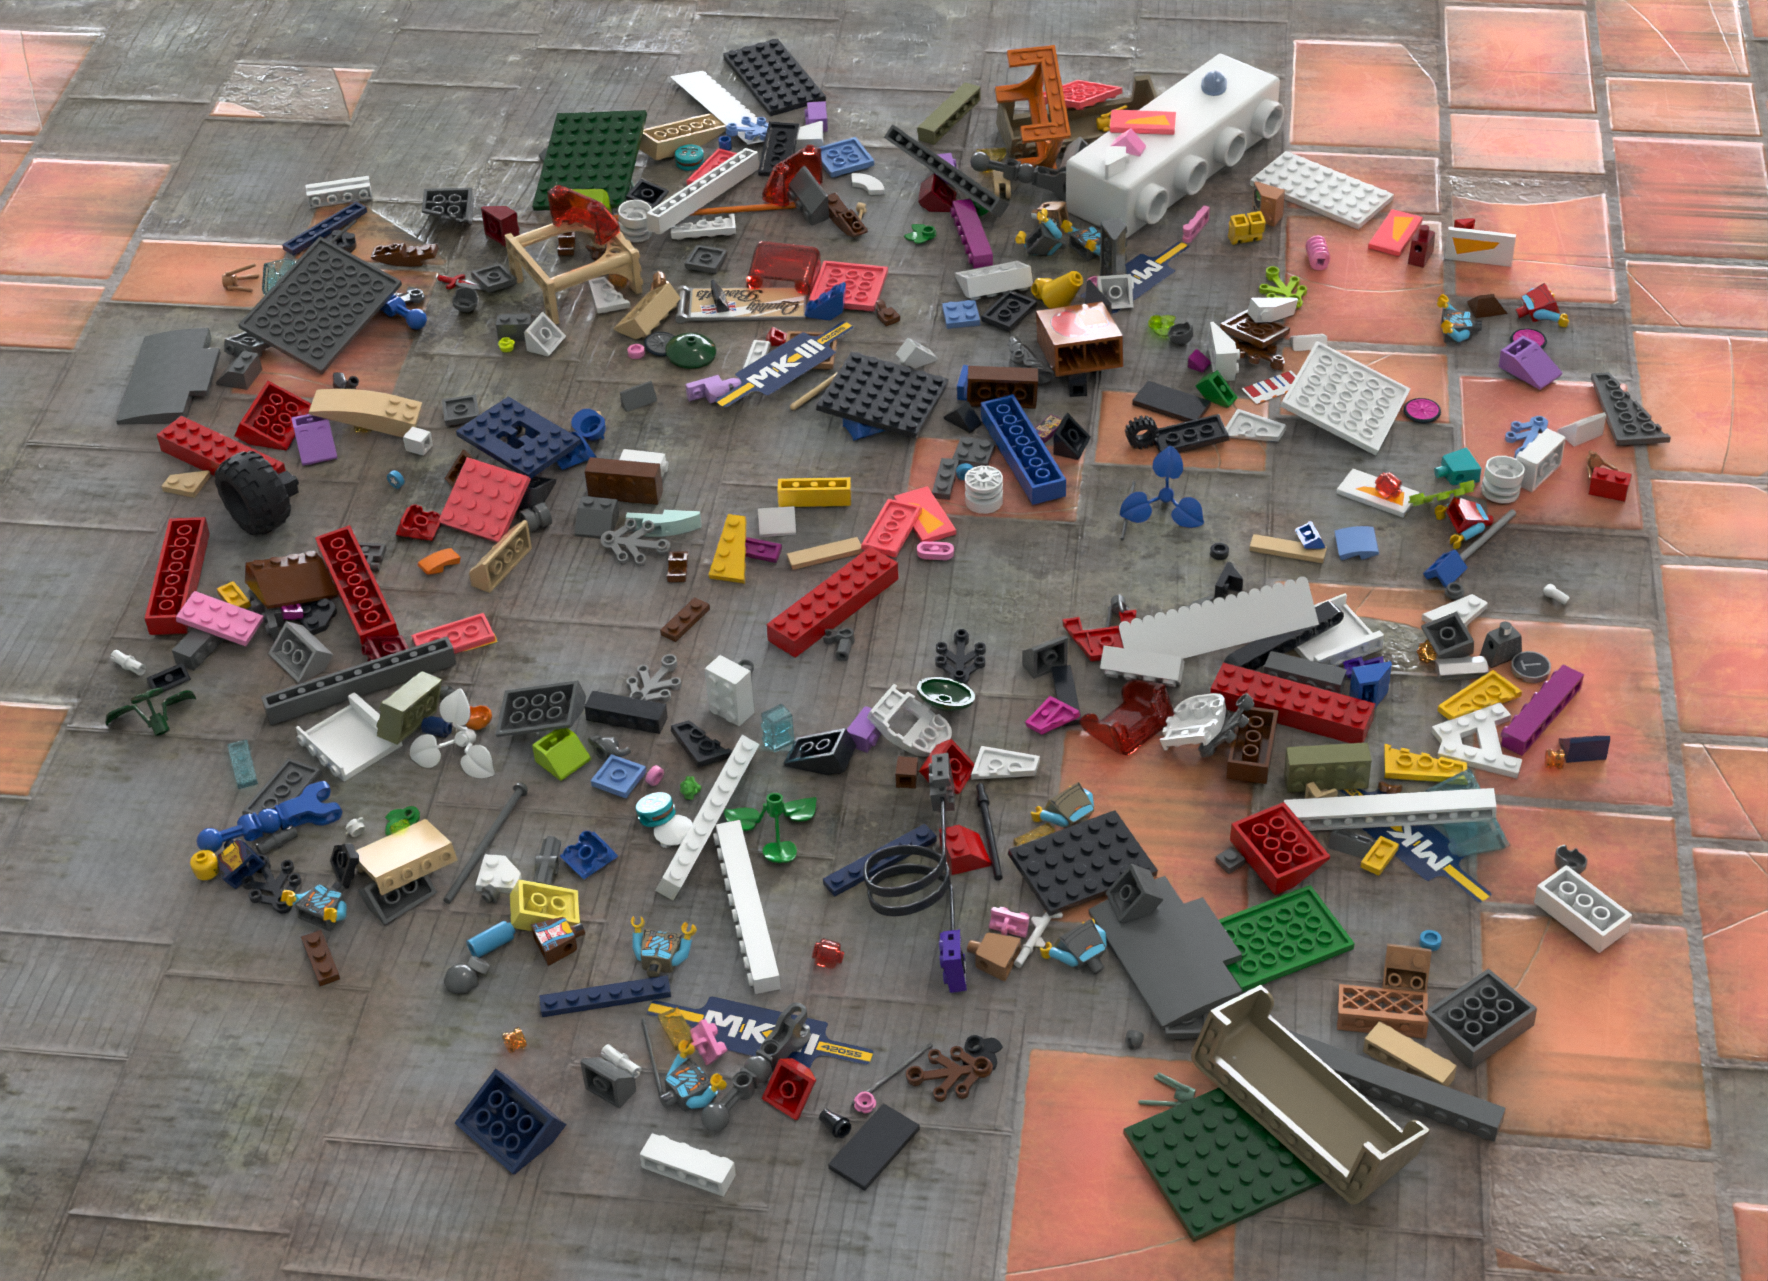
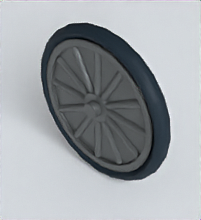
M668 332L652 333L646 337L644 346L649 353L665 357L666 345L675 335Z

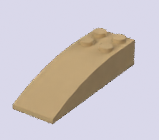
M709 113L643 130L639 149L654 160L674 157L676 149L680 146L688 144L702 146L724 133L726 125L714 114Z
M320 389L316 390L309 415L404 437L405 433L412 427L416 428L422 402L367 390Z

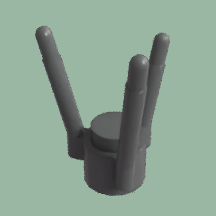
M1116 595L1111 598L1106 627H1110L1113 612L1119 615V612L1123 613L1129 610V606L1126 605V600L1123 596Z

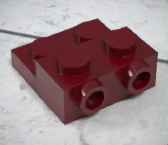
M402 635L366 636L361 652L363 656L368 657L367 662L409 648Z

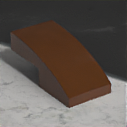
M576 231L560 234L558 236V256L574 255Z
M670 551L667 582H686L688 551Z

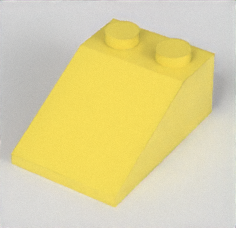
M518 879L510 893L511 924L516 929L532 931L531 924L559 917H565L570 927L579 924L578 890Z

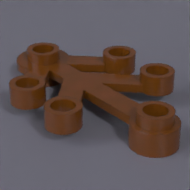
M1231 337L1236 344V349L1240 351V358H1244L1246 353L1249 362L1252 364H1259L1260 358L1270 361V367L1273 369L1282 370L1284 368L1285 361L1282 356L1275 355L1272 357L1264 354H1276L1277 347L1270 344L1267 348H1257L1254 344L1240 342L1239 339Z
M954 1046L950 1049L952 1060L942 1055L938 1049H932L928 1053L929 1062L931 1064H940L945 1068L923 1071L919 1066H911L906 1070V1079L910 1085L919 1086L926 1080L946 1078L940 1086L933 1090L934 1099L937 1102H943L947 1098V1092L962 1075L970 1074L963 1083L958 1084L955 1088L956 1096L960 1099H965L969 1096V1089L979 1078H986L992 1073L993 1065L988 1058L984 1056L974 1058L964 1052L960 1046ZM962 1060L968 1065L960 1066L953 1061ZM961 1089L966 1090V1091L963 1092V1093H960V1092H959Z

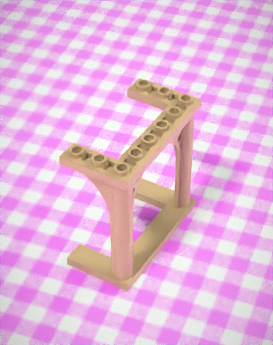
M594 204L588 205V211L516 237L511 233L505 235L510 273L517 278V283H521L524 281L522 267L542 289L546 316L555 325L559 323L555 292L602 275L619 274L628 279L630 288L636 294L642 293L643 280L640 275L642 269L639 264V251L632 246L629 240L627 241L623 233H620L616 226L609 221V218L603 215L601 209H598ZM575 231H582L589 235L592 239L593 247L598 249L605 248L607 244L605 253L597 261L552 278L548 277L524 249L526 246L551 237Z

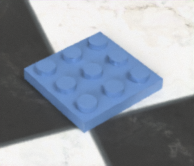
M856 137L813 148V155L831 178L874 166V159Z

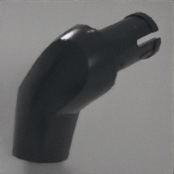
M336 372L333 374L334 389H356L359 384V379L355 376L349 377L347 381L344 373Z

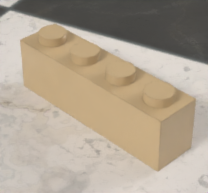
M1378 1022L1365 1038L1363 1052L1385 1065L1446 1087L1455 1078L1457 1065L1437 1055L1429 1048L1416 1043L1410 1037L1395 1031L1390 1026Z

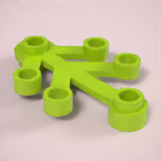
M1275 266L1268 267L1266 269V277L1269 281H1273L1277 287L1261 284L1259 292L1267 294L1266 298H1297L1296 309L1300 308L1303 304L1301 297L1307 294V287L1304 285L1299 286L1300 278L1297 276L1290 277V282L1286 287L1279 278V268ZM1294 287H1297L1296 294L1291 293Z
M1474 480L1459 483L1460 488L1434 495L1424 496V493L1409 496L1410 501L1408 503L1418 506L1432 502L1435 497L1439 501L1447 499L1451 493L1455 497L1473 492L1475 487Z

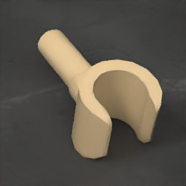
M858 202L856 211L859 212L858 218L861 220L863 213L865 214L867 209L865 208L866 204Z

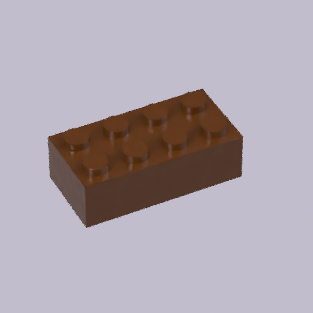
M968 366L967 402L971 406L981 407V402L1014 394L1022 408L1036 409L1038 368Z
M590 457L584 471L587 493L590 497L658 505L663 493L660 463Z
M1252 707L1249 711L1246 712L1244 710L1241 715L1244 714L1249 719V722L1243 728L1239 726L1234 728L1233 732L1236 734V737L1230 746L1226 779L1267 784L1277 729L1278 710Z

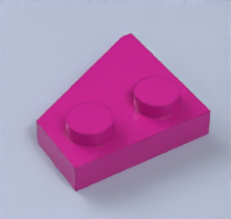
M1049 696L1025 723L1028 728L1042 735L1079 718L1080 712Z

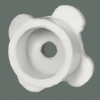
M361 817L351 820L346 826V835L357 837L362 834L366 828L362 823L364 819Z

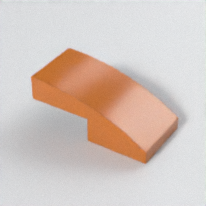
M448 548L423 558L418 562L417 566L427 575L441 573L444 566L459 564L461 557L452 548Z

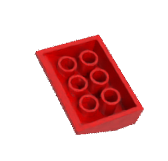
M267 380L241 420L234 436L250 445L286 451L295 437L292 417L309 414L311 403Z
M1285 802L1231 823V843L1274 895L1292 889L1330 859V855Z

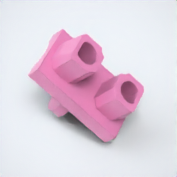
M993 907L991 909L990 929L1001 931V935L1006 936L1008 933L1024 938L1027 936L1029 915L1027 913L1020 912L1017 914L1010 912L1008 908L1004 907L999 909Z
M706 1019L699 1021V1024L690 1030L693 1039L691 1044L694 1045L695 1050H698L706 1066L712 1064L727 1052L725 1044L723 1042L717 1043L715 1036L718 1034L715 1023L708 1024Z

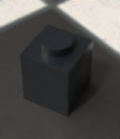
M1086 373L1068 375L1070 397L1087 396Z
M287 470L278 474L289 497L299 493L297 486L299 482L295 475L292 476Z

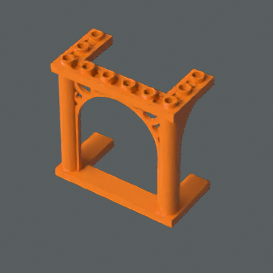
M1055 45L1007 50L1009 68L1035 65L1032 75L1019 84L995 86L997 104L1028 100L1032 125L1020 126L1022 144L1035 142L1038 157L1015 160L1021 161V164L1029 163L1034 167L1038 165L1057 169L1056 159L1064 139L1070 138L1071 133ZM1043 85L1045 86L1049 114L1051 119L1050 123L1048 121L1045 98L1043 93Z

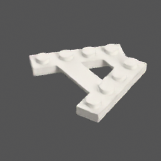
M1500 702L1432 726L1431 733L1441 744L1437 759L1444 757L1467 763L1468 767L1517 778L1522 759L1502 754L1496 730L1497 725L1511 720V714ZM1476 733L1480 749L1463 745L1461 738Z

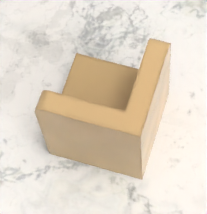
M1314 782L1306 784L1305 799L1337 797L1338 791L1335 788L1320 791Z

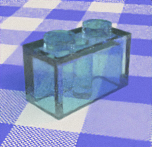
M782 703L761 713L762 740L766 747H770L775 753L794 743L792 714Z

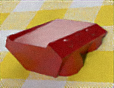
M413 504L407 507L398 526L396 536L432 541L441 524L439 520L441 515L435 511L425 512L421 506Z

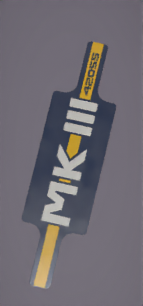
M1177 242L1158 256L1149 257L1145 254H1139L1126 263V274H1131L1133 301L1173 274L1175 270L1168 266L1169 261L1187 250L1189 246L1182 242ZM1086 292L1080 295L1084 299L1086 298ZM1112 309V313L1115 314L1121 309Z
M843 321L819 336H810L805 332L800 333L735 373V376L741 380V384L715 401L723 407H728L753 391H758L765 395L772 394L836 354V351L830 348V343L854 327Z
M1362 789L1339 790L1345 796L1386 794V792L1380 791V789L1373 792H1366ZM1432 825L1361 828L1376 841L1382 836L1398 843L1399 849L1395 856L1424 880L1430 881L1437 876L1447 877L1477 902H1483L1492 895L1490 891L1460 868L1459 863L1467 856V853Z
M713 996L709 997L706 1005L699 1009L654 1000L647 1011L648 1015L689 1024L692 1028L697 1026L699 1021L706 1019L708 1024L715 1023L718 1029V1034L715 1036L717 1043L723 1042L728 1051L756 1056V1051L760 1050L761 1044L774 1030L776 1022L782 1013ZM792 1014L791 1018L795 1020L797 1015ZM807 1018L804 1024L810 1027V1039L801 1050L793 1051L787 1057L795 1059L808 1068L812 1066L813 1061L819 1056H829L867 1065L870 1063L873 1050L830 1040L826 1036L827 1022Z

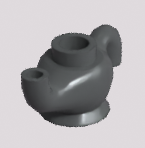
M594 735L588 738L589 743L594 745L596 755L603 761H606L611 754L622 757L631 753L628 747L622 750L618 749L619 743L614 737Z

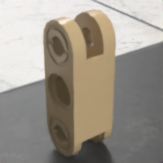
M992 170L994 194L1000 198V193H1005L1006 199H1011L1010 180L1003 177V172Z

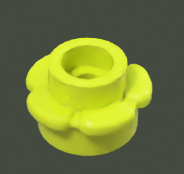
M504 337L498 342L502 352H510L514 349L515 341L509 337Z

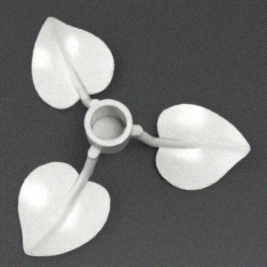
M461 688L457 689L442 700L440 714L446 722H453V726L461 731L456 733L454 740L437 745L436 738L433 735L425 734L419 736L411 745L410 757L420 766L431 768L436 766L441 759V753L438 748L456 743L461 747L466 746L464 752L467 755L461 759V766L466 774L475 778L493 776L495 771L489 751L482 745H473L476 741L475 732L472 729H467V727H462L470 719V707Z

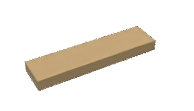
M1253 534L1249 551L1323 563L1327 546L1322 549H1305L1302 542Z
M858 537L787 553V559L792 570L858 555L863 550L861 549Z

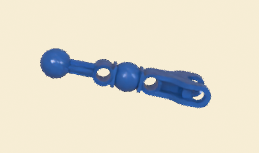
M393 295L380 309L389 317L396 314L406 318V323L411 329H422L427 322V316L422 310L407 309L404 300L401 297H396V295Z
M320 781L306 786L300 796L275 805V810L268 808L260 811L258 815L254 812L253 814L241 816L237 821V826L222 831L206 828L200 831L196 842L200 850H210L215 853L220 850L223 842L241 836L246 841H254L259 837H263V833H274L280 827L284 830L291 825L296 827L305 823L324 826L339 820L343 811L336 802L321 803L329 798L331 788L327 782Z

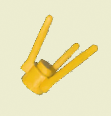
M1125 105V106H1123V107H1120V108H1118V109H1115V110H1123V109H1126V108H1127V105ZM1111 112L1096 118L1098 130H1103V132L1110 131L1111 119L1108 116H1111Z

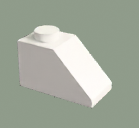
M1106 146L1105 179L1125 170V163H1129V153H1126V147Z
M909 338L906 339L896 353L902 365H909L914 369L938 359L930 349Z

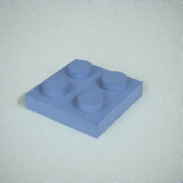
M975 300L942 303L947 329L980 326V317Z
M611 754L592 778L591 786L627 798L645 775L646 766Z

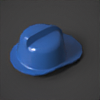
M582 409L573 416L571 424L575 431L590 441L600 438L604 439L606 431L605 419L596 411Z

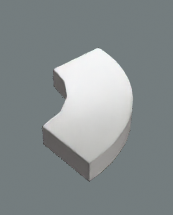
M852 173V187L862 188L869 195L885 194L883 184L875 177Z

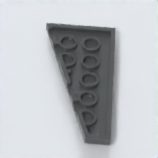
M1609 372L1591 374L1592 384L1602 410L1606 414V420L1616 446L1670 443L1671 436L1668 433H1663L1662 427L1659 424H1655L1651 420L1649 413L1637 401H1633L1627 391L1624 392L1620 388L1621 384Z

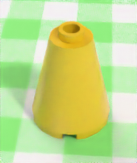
M1071 271L1047 282L1042 287L1043 294L1041 298L1044 304L1049 309L1070 306L1083 284L1082 275L1077 271Z

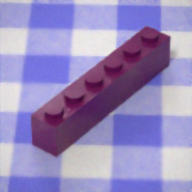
M972 199L952 201L950 214L951 217H954V226H957V233L961 238V244L964 245L965 254H968L969 264H972L973 269L992 266L993 253Z
M1564 664L1558 671L1555 670L1550 680L1543 683L1541 690L1533 694L1531 701L1528 704H1524L1519 715L1516 714L1513 717L1511 724L1503 728L1501 732V746L1523 756L1582 688L1584 674Z

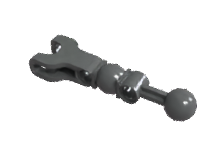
M977 152L971 157V167L977 172H983L987 169L1003 172V177L1007 180L1016 181L1018 178L1023 183L1032 182L1031 185L1050 190L1058 199L1066 201V165L1060 169H1053L1038 165L1034 167L1029 163L1021 164V161L1015 159H1007L1005 163L990 160V157L984 152Z
M792 1003L781 1013L774 1030L761 1044L760 1050L756 1051V1056L750 1057L744 1067L734 1074L732 1079L734 1087L719 1103H711L704 1108L701 1120L708 1130L715 1132L724 1129L729 1123V1111L740 1099L747 1100L754 1095L755 1089H759V1083L769 1079L771 1071L775 1070L779 1059L787 1058L793 1051L801 1050L811 1037L810 1027L804 1024L808 1015L807 1009L803 1004ZM794 1012H801V1014L798 1015L795 1018V1020L791 1018V1015Z

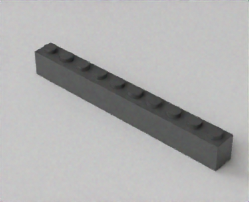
M892 124L884 136L892 144L999 218H1001L1009 206L1001 198Z
M448 636L261 696L266 716L270 725L347 701L349 700L348 696L354 692L358 696H362L411 680L412 677L418 675L421 671L429 674L457 665L454 649Z
M1289 1030L1294 1037L1359 1093L1367 1095L1372 1099L1389 1103L1394 1107L1411 1111L1416 1115L1433 1119L1438 1123L1455 1127L1460 1131L1469 1132L1482 1139L1495 1142L1503 1123L1505 1107Z

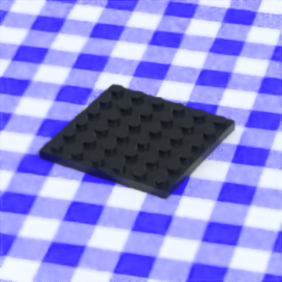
M851 351L818 402L816 411L917 439L948 386L949 379Z

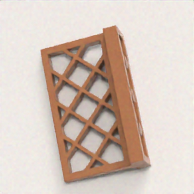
M1339 984L1337 1030L1370 1033L1378 1022H1381L1406 1037L1426 1039L1429 1019L1425 1015V1011L1428 1010V993ZM1343 992L1353 993L1355 996L1349 998ZM1374 995L1377 998L1370 1000L1367 996ZM1395 997L1398 998L1399 1001L1394 1003L1388 998ZM1362 1000L1366 1004L1360 1007L1355 1002ZM1411 1000H1422V1002L1416 1005ZM1384 1002L1388 1007L1382 1009L1377 1004ZM1405 1004L1410 1009L1404 1011L1402 1008H1400V1006Z

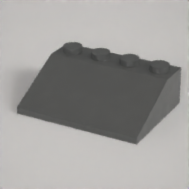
M579 681L505 690L495 734L496 737L572 727L583 712L586 695Z
M1488 968L1426 1010L1425 1015L1453 1054L1472 1069L1533 1027L1537 1008Z

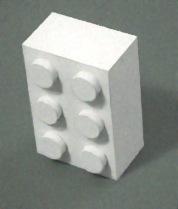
M1547 428L1543 433H1539L1532 443L1530 442L1522 452L1520 451L1517 454L1516 459L1525 468L1521 483L1522 488L1533 492L1561 465L1566 440L1565 436Z
M719 655L705 668L709 710L725 718L728 722L740 726L754 713L751 672Z

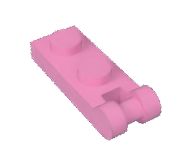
M1203 206L1188 224L1183 225L1184 234L1182 241L1184 243L1192 242L1209 221L1210 207Z

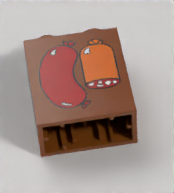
M1103 302L1036 311L1037 342L1056 377L1123 367V335Z

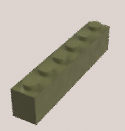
M966 82L958 87L946 101L918 126V140L935 145L981 100V87Z

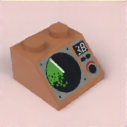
M1254 182L1252 210L1253 212L1261 211L1267 225L1275 227L1283 217L1285 190L1261 182Z

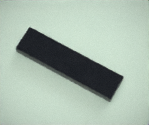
M1071 665L1051 667L1056 698L1080 712ZM1081 713L1079 718L1062 726L1082 725Z

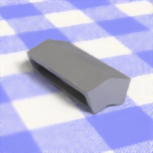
M1484 656L1435 659V671L1438 681L1476 679L1489 673Z

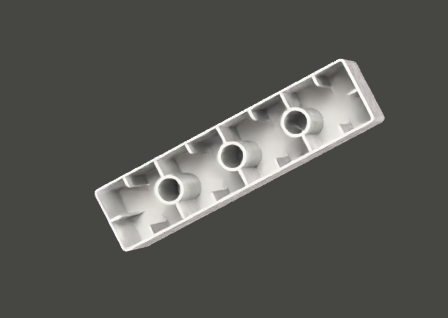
M1218 54L1138 110L1176 112L1175 134L1136 133L1144 142L1146 148L1141 156L1129 154V163H1125L1124 171L1105 179L1106 146H1111L1115 138L1123 133L1108 131L1067 161L1066 204L1068 213L1100 228L1102 221L1120 218L1127 226L1125 238L1130 237L1147 223H1157L1170 206L1186 194H1196L1209 177L1224 166L1231 167L1235 165L1247 149L1262 138L1269 139L1278 132L1285 114L1283 105L1278 102L1279 78L1223 54ZM1214 70L1221 72L1227 79L1226 91L1218 96L1207 95L1201 89L1203 77L1208 72Z

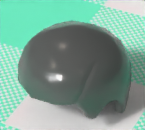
M469 287L458 288L452 298L454 308L466 313L474 310L478 303L477 292Z
M1189 322L1173 324L1168 330L1170 341L1178 345L1191 341L1194 333L1193 325H1190Z
M1566 845L1557 847L1554 857L1558 870L1567 865L1577 874L1582 873L1586 869L1588 862L1586 856L1580 853L1577 848L1570 851L1567 850Z
M465 963L451 966L444 978L446 988L454 994H468L469 990L472 987H477L479 983V977L475 970Z

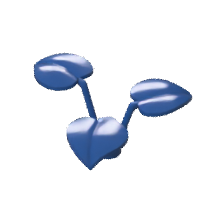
M1168 446L1153 460V470L1157 476L1166 477V487L1160 490L1158 497L1148 501L1147 495L1144 492L1130 494L1121 505L1120 516L1132 522L1141 523L1149 519L1152 514L1150 503L1157 500L1163 502L1171 501L1176 506L1171 513L1175 523L1188 528L1201 526L1204 524L1201 504L1192 497H1185L1178 504L1174 499V491L1169 488V477L1177 479L1181 476L1183 461L1179 452L1173 446Z

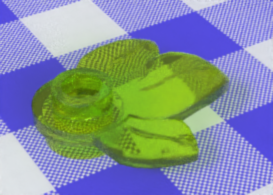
M1152 315L1148 320V326L1157 335L1167 337L1169 328L1175 324L1173 322L1176 316Z

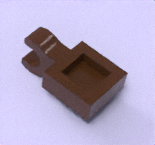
M882 299L876 301L878 305L876 308L877 318L885 326L900 321V315L892 307L887 308Z

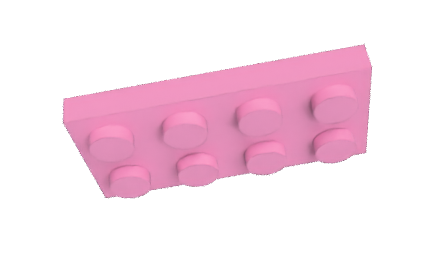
M194 591L176 616V621L247 646L263 622V615Z

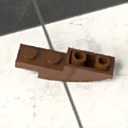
M836 192L828 195L829 218L842 232L853 238L868 232L852 209L848 210Z
M394 243L387 246L380 245L374 248L371 259L393 266H423L425 260L436 257L439 248L437 244H425L406 248L405 243Z

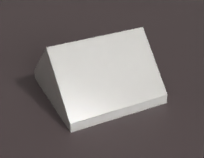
M1131 274L1097 276V288L1112 303V309L1133 308Z
M541 312L524 332L527 351L547 357L566 337L544 312Z
M1604 412L1581 419L1557 429V432L1565 436L1566 440L1575 447L1603 435L1606 414Z
M794 506L758 509L760 537L796 535Z

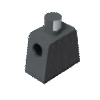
M1501 622L1499 628L1487 633L1480 656L1485 657L1490 668L1511 661L1515 655L1522 652L1521 634L1510 622Z

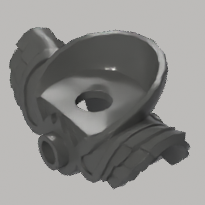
M1016 336L1009 339L1007 345L1012 354L1010 356V360H1012L1010 367L1038 368V384H1045L1054 378V371L1040 361L1021 342L1019 337Z

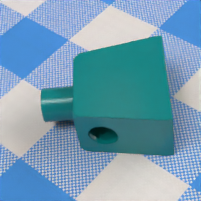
M1466 447L1444 455L1441 466L1434 468V474L1436 478L1445 477L1451 485H1459V483L1474 480V483L1480 482L1482 468Z

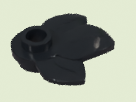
M972 1035L967 1038L964 1048L966 1053L974 1058L979 1056L988 1058L993 1065V1070H995L998 1063L995 1053L999 1052L1003 1046L995 1038L984 1039L981 1036Z

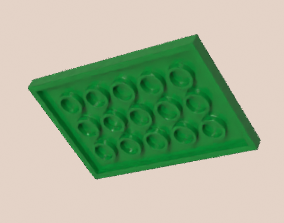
M1311 885L1219 919L1242 954L1241 961L1226 965L1242 992L1351 951L1355 945Z

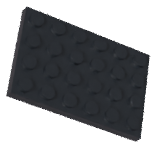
M1116 810L1008 850V856L1049 916L1107 895L1106 891L1130 864L1150 870L1153 877L1157 876L1158 872Z

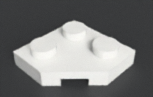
M485 854L475 885L476 891H482L483 887L491 884L500 893H511L518 879L521 880V873L506 856Z

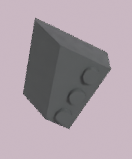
M472 188L424 189L422 213L472 223L474 210Z

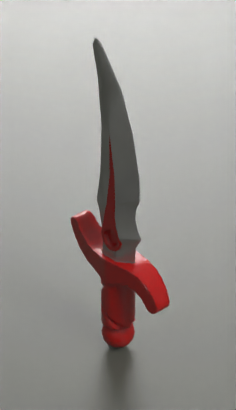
M464 274L453 278L442 275L437 277L438 281L449 283L446 285V289H452L456 285L472 289H484L480 284L462 280L465 279Z

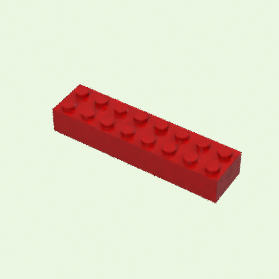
M183 416L177 418L157 434L162 452L203 471H210V474L215 476V471L223 461L242 451H254L260 454L271 464V467L277 474L286 471L283 462Z
M206 517L172 518L168 521L144 618L149 635L184 634L188 631L189 626L177 622L176 616L194 591L197 592L210 535Z
M349 525L315 537L321 558L326 565L361 646L364 644L366 636L399 635L396 622L351 526Z
M870 546L767 623L768 641L796 658L825 636V629H834L899 579L898 562Z
M1224 662L1210 688V694H1221L1224 697L1227 710L1236 712L1238 710L1237 700L1247 693L1253 698V707L1278 710L1277 724L1347 743H1364L1374 718L1375 703Z

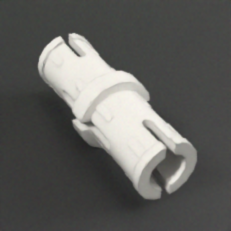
M114 650L111 653V656H114L110 657L111 661L118 663L123 669L131 670L139 676L145 673L146 665L136 661L133 656L125 655L119 650Z
M610 1044L603 1047L600 1053L603 1058L613 1062L619 1069L630 1072L635 1079L640 1075L641 1067L629 1060L625 1053L621 1054Z

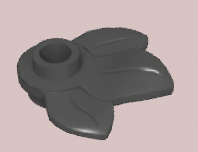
M408 287L407 293H394L396 297H401L404 302L420 303L425 299L423 291L414 287Z

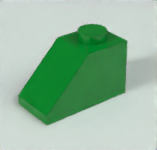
M1218 370L1204 376L1195 385L1204 399L1228 408L1238 398Z

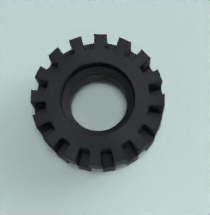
M1142 415L1139 416V419L1135 417L1133 422L1130 420L1129 425H1126V437L1130 445L1135 449L1137 447L1142 449L1143 446L1146 449L1148 448L1147 445L1152 446L1153 442L1156 443L1157 438H1159V430L1155 421L1146 415L1144 418ZM1147 430L1144 434L1137 435L1138 432Z

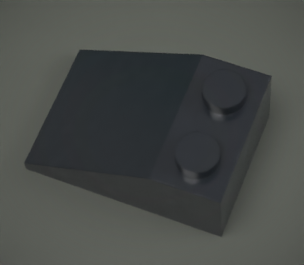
M540 476L531 478L518 508L524 510L530 508L532 510L533 506L544 503L555 486L557 479Z
M846 728L796 737L783 764L785 767L825 775L840 774L845 772L857 745Z

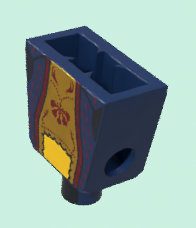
M240 839L226 841L224 844L225 850L217 856L222 879L234 889H237L242 884L241 881L245 876H252L265 865V862L253 849Z

